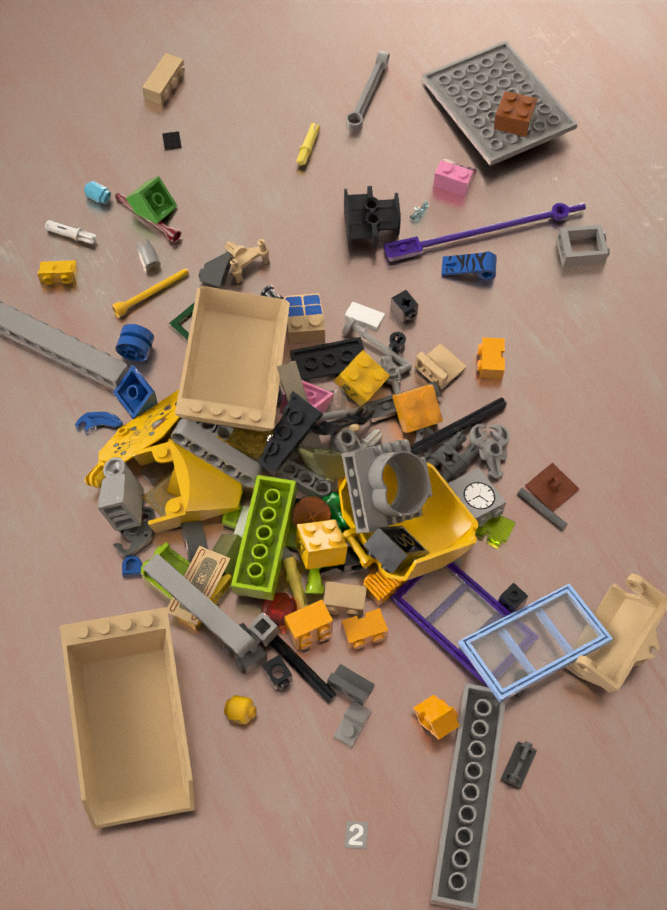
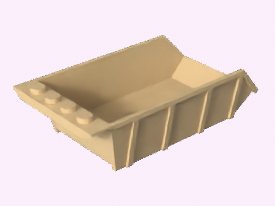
M206 286L198 287L175 415L192 421L256 431L273 430L280 383L276 366L282 365L290 303L285 299Z
M167 607L60 625L81 800L92 828L97 829L195 810L193 777Z

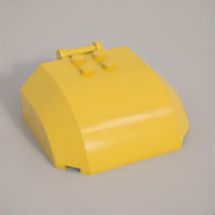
M427 463L432 496L428 497L426 503L422 506V516L389 525H402L429 554L415 560L411 566L403 571L394 574L387 573L381 567L382 564L377 559L367 555L354 538L357 537L364 546L375 531L369 533L356 532L345 477L339 488L342 518L351 529L346 530L342 535L345 542L349 543L360 558V563L364 568L375 562L386 578L407 581L450 564L475 545L478 521L432 464ZM386 464L383 470V481L388 488L386 493L387 502L391 505L397 494L398 483L393 469Z

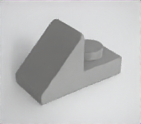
M353 701L345 711L344 718L333 738L352 748L372 711Z

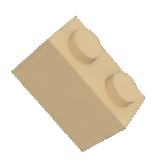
M327 581L324 604L329 614L337 615L342 613L347 614L349 617L363 616L367 587Z

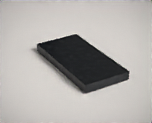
M361 337L290 350L289 354L291 362L296 361L301 380L311 383L338 377L349 363L364 350Z

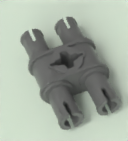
M460 431L448 442H443L442 446L434 453H431L429 460L426 461L443 471L440 475L447 483L450 480H455L464 469L469 467V462L479 454V448L474 449L476 447L474 444H471L462 454L455 451L467 440L464 434L460 436L462 434Z

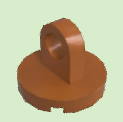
M307 496L300 499L292 510V521L296 529L297 524L331 520L329 505L317 496Z

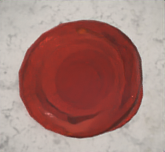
M276 593L274 600L266 599L264 601L261 613L263 612L278 628L282 629L285 627V616L297 611L296 601L288 593Z

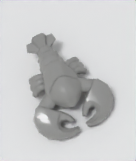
M477 424L471 429L469 440L472 444L481 448L479 449L480 457L482 460H486L491 469L487 473L488 476H491V479H498L504 473L499 467L500 460L507 459V449L502 451V448L510 440L509 432L503 425L493 424L488 428L495 430L490 431L494 439L486 438L482 441L487 431L481 432V429L487 426L485 424Z

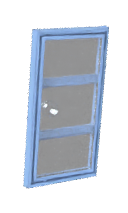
M567 584L459 640L458 644L497 700L502 702L574 663L580 655L587 656L609 644L613 638L573 587Z

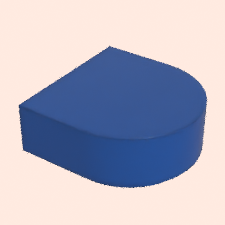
M134 555L126 557L122 562V576H142L140 572L142 566L141 559Z

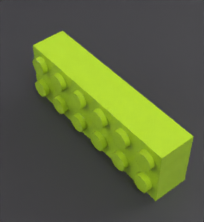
M257 475L231 583L234 594L274 600L292 519V510L298 492L296 481Z

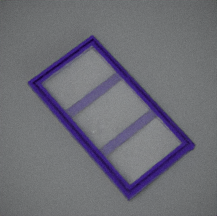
M454 562L408 580L390 599L480 682L488 687L459 646L458 641L506 617L511 612ZM520 620L504 628L523 654L539 638ZM497 632L472 644L497 681L517 662Z

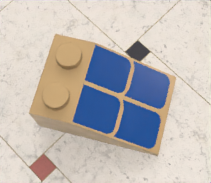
M320 293L284 296V299L290 303L287 321L289 344L325 341V323Z

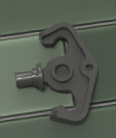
M142 506V515L147 514L148 519L141 523V526L119 530L120 533L124 532L126 538L131 540L130 548L127 550L123 549V545L120 543L113 544L114 549L122 558L135 555L152 541L153 530L148 525V521L156 518L153 508Z

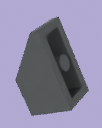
M226 252L205 263L204 267L199 271V281L204 285L223 289L231 267L230 261L234 259V256L230 252Z

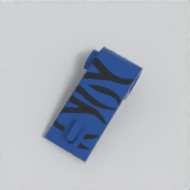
M490 251L443 256L442 276L477 273L479 278L483 280L494 279L496 277L497 256Z

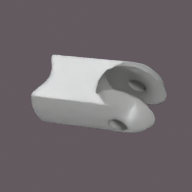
M146 239V245L143 246L138 242L136 248L145 269L148 271L151 267H160L161 262L152 242Z

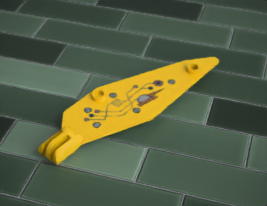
M179 389L117 430L114 436L99 451V462L84 479L86 485L101 489L102 480L106 478L103 472L104 465L109 459L119 457L126 463L133 458V452L148 448L168 433L181 418L175 415Z

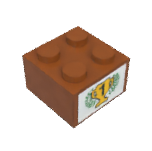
M505 91L495 114L494 129L527 137L536 114L538 98Z

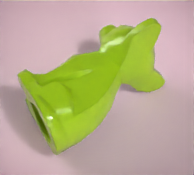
M322 567L308 569L309 575L305 595L325 594V587L322 584L319 572Z

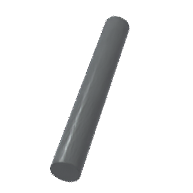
M523 487L518 491L521 497L562 530L568 525Z

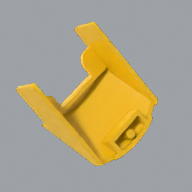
M168 439L169 442L133 452V457L140 465L155 461L161 464L172 461L174 463L181 496L172 498L166 503V516L148 521V525L155 533L180 527L181 523L201 521L239 510L241 495L243 494V484L179 446L172 439Z

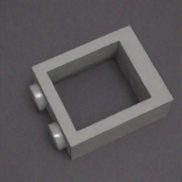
M602 225L559 229L557 241L563 267L605 264L607 257L610 255L609 246H606V232H603ZM596 237L599 251L572 253L570 239Z

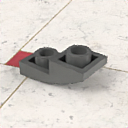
M201 521L181 523L183 542L186 543L189 562L192 561L199 546L208 549Z

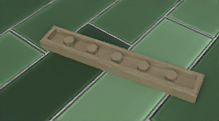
M296 361L276 366L287 403L291 399L292 391L308 402ZM312 430L300 443L301 446L323 448L319 435L313 433Z

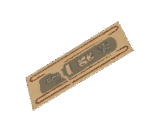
M199 546L183 577L210 600L231 558ZM172 597L167 607L168 613L197 625L199 620Z

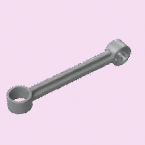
M381 50L378 52L375 66L355 110L346 116V127L348 130L356 132L362 128L364 111L383 70L387 68L390 53ZM355 119L360 122L357 124H352L349 121Z

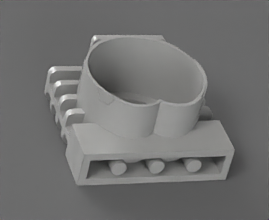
M407 439L342 453L357 533L373 532L379 527H388L389 525L422 516V506L426 503L427 498L432 496L428 467L425 457L419 458L411 453L410 444ZM386 464L393 469L398 483L397 494L391 505L387 502L386 493L388 488L383 481V470Z

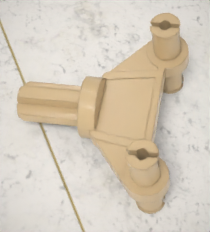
M264 239L257 241L259 247L252 248L237 246L230 241L226 242L225 250L234 256L230 264L231 274L235 277L236 283L243 282L242 269L259 256L262 257L264 264L270 262L268 256L269 248L265 245Z

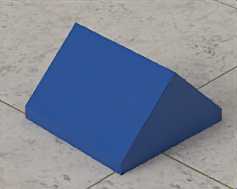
M131 366L113 393L134 419L158 404L155 391L137 368Z

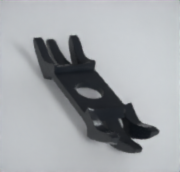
M360 407L354 414L347 413L346 417L331 422L324 420L320 425H315L312 432L325 436L334 435L336 430L352 424L364 425L375 411L371 410L361 416L364 408Z

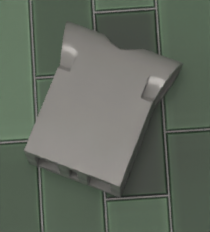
M113 457L104 465L103 472L106 478L102 480L97 508L115 531L141 526L143 499L141 495L144 492V488L125 462L119 457Z

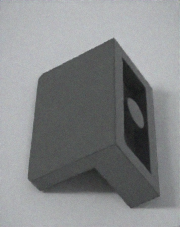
M342 664L327 679L329 687L362 706L375 687L374 683Z

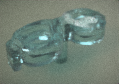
M424 200L421 208L415 205L414 209L416 211L413 216L410 215V219L414 221L420 219L427 211L429 202Z

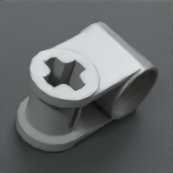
M350 429L338 432L333 438L334 445L340 453L365 449L355 433ZM342 435L347 437V443L342 441Z

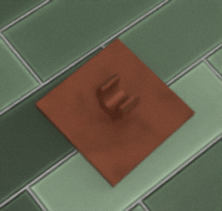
M553 462L525 485L552 512L579 491V488Z

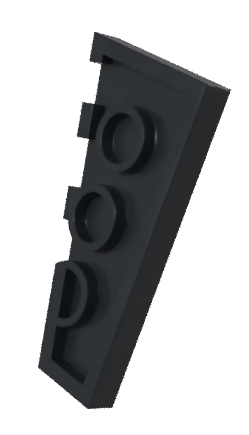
M294 391L290 395L291 399L288 405H285L279 423L274 428L271 440H268L258 461L261 466L273 475L279 471L323 416L322 412Z

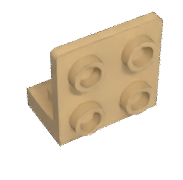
M442 344L437 345L427 355L423 352L417 354L414 366L431 382L435 381L440 390L466 369V365Z

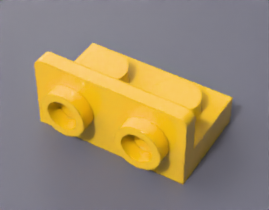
M76 260L40 262V270L37 273L40 284H68L76 282Z

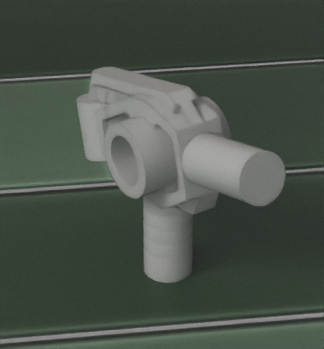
M391 354L381 356L378 364L390 375L385 382L392 386L394 394L400 393L399 382L402 380L401 374L412 369L411 364L408 362L397 368L392 361Z

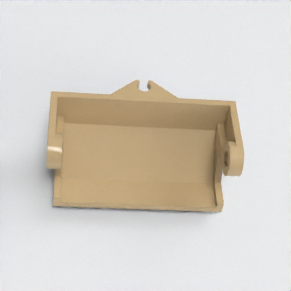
M630 574L625 582L638 595L627 593L614 583L594 612L595 617L613 638L612 642L587 656L580 655L574 663L566 666L577 677L601 686L609 693L619 691L633 666H641L647 659L655 658V654H651L652 648L656 652L659 651L656 628L667 611V596L637 574ZM588 623L573 645V651L598 638Z

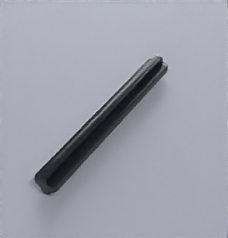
M279 635L270 642L327 702L335 698L336 693Z

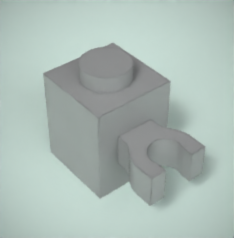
M263 612L248 626L252 633L250 636L256 641L250 652L253 654L260 642L266 647L280 633L278 626Z

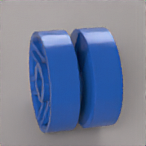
M126 324L122 327L115 350L125 359L136 362L146 361L155 338L154 334L143 326Z

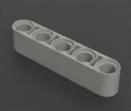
M181 419L171 435L172 440L176 444L245 486L253 487L257 475H260L262 472V467L258 462L187 419Z

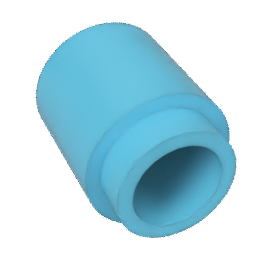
M95 181L88 182L85 185L84 192L86 197L99 204L108 203L111 197V192L108 188Z

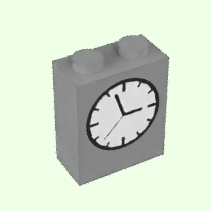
M480 468L448 483L478 521V526H483L489 519L493 517L498 518L503 514L506 501Z

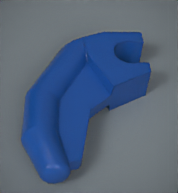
M106 411L87 412L78 419L75 427L80 429L82 425H86L84 431L88 434L95 430L96 427L102 425L114 428L121 427L123 422L117 415Z

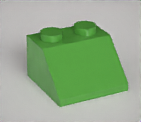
M159 176L146 181L126 197V200L136 214L155 224L177 207L176 202Z

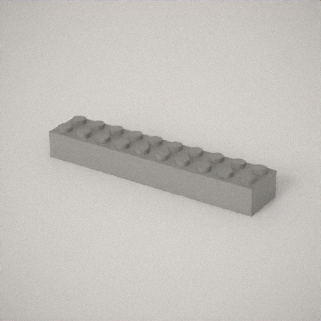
M465 683L462 691L458 717L460 727L456 730L430 904L459 910H477L506 700L499 702L489 687Z

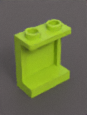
M168 542L158 546L154 552V556L156 554L160 555L184 576L190 562L174 551ZM146 560L141 566L142 578L172 599L173 596L143 570V567L150 561Z

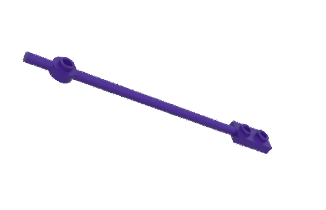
M556 203L551 211L424 241H419L418 236L384 244V250L388 261L392 262L423 254L422 248L548 218L564 221L569 213L585 210L586 205L581 203L567 206L564 203Z

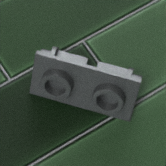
M527 741L525 743L517 742L502 775V780L521 789L537 752L536 749L532 748L533 744Z

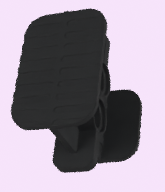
M367 186V194L348 195L347 189H344V215L348 246H351V240L371 238L373 246H378V233L381 230H396V235L400 234L401 212L398 193H395L394 199L378 200L373 197L372 186Z

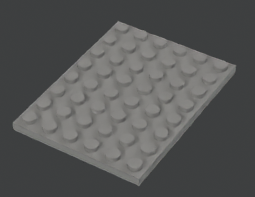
M507 41L422 75V81L490 166L577 129L576 121ZM505 91L538 98L536 114L527 137L494 129L495 114Z

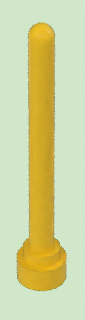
M188 269L175 273L126 302H116L112 305L114 313L120 318L126 314L128 308L189 274Z

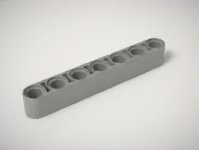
M156 554L143 567V570L238 656L243 658L256 644V641L160 555Z

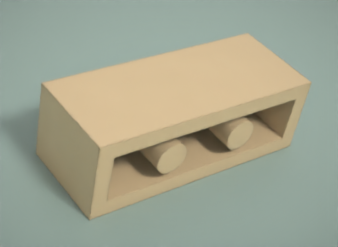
M168 53L164 54L142 87L144 99L162 105L169 98L171 90L176 87L179 78L185 73L183 59Z

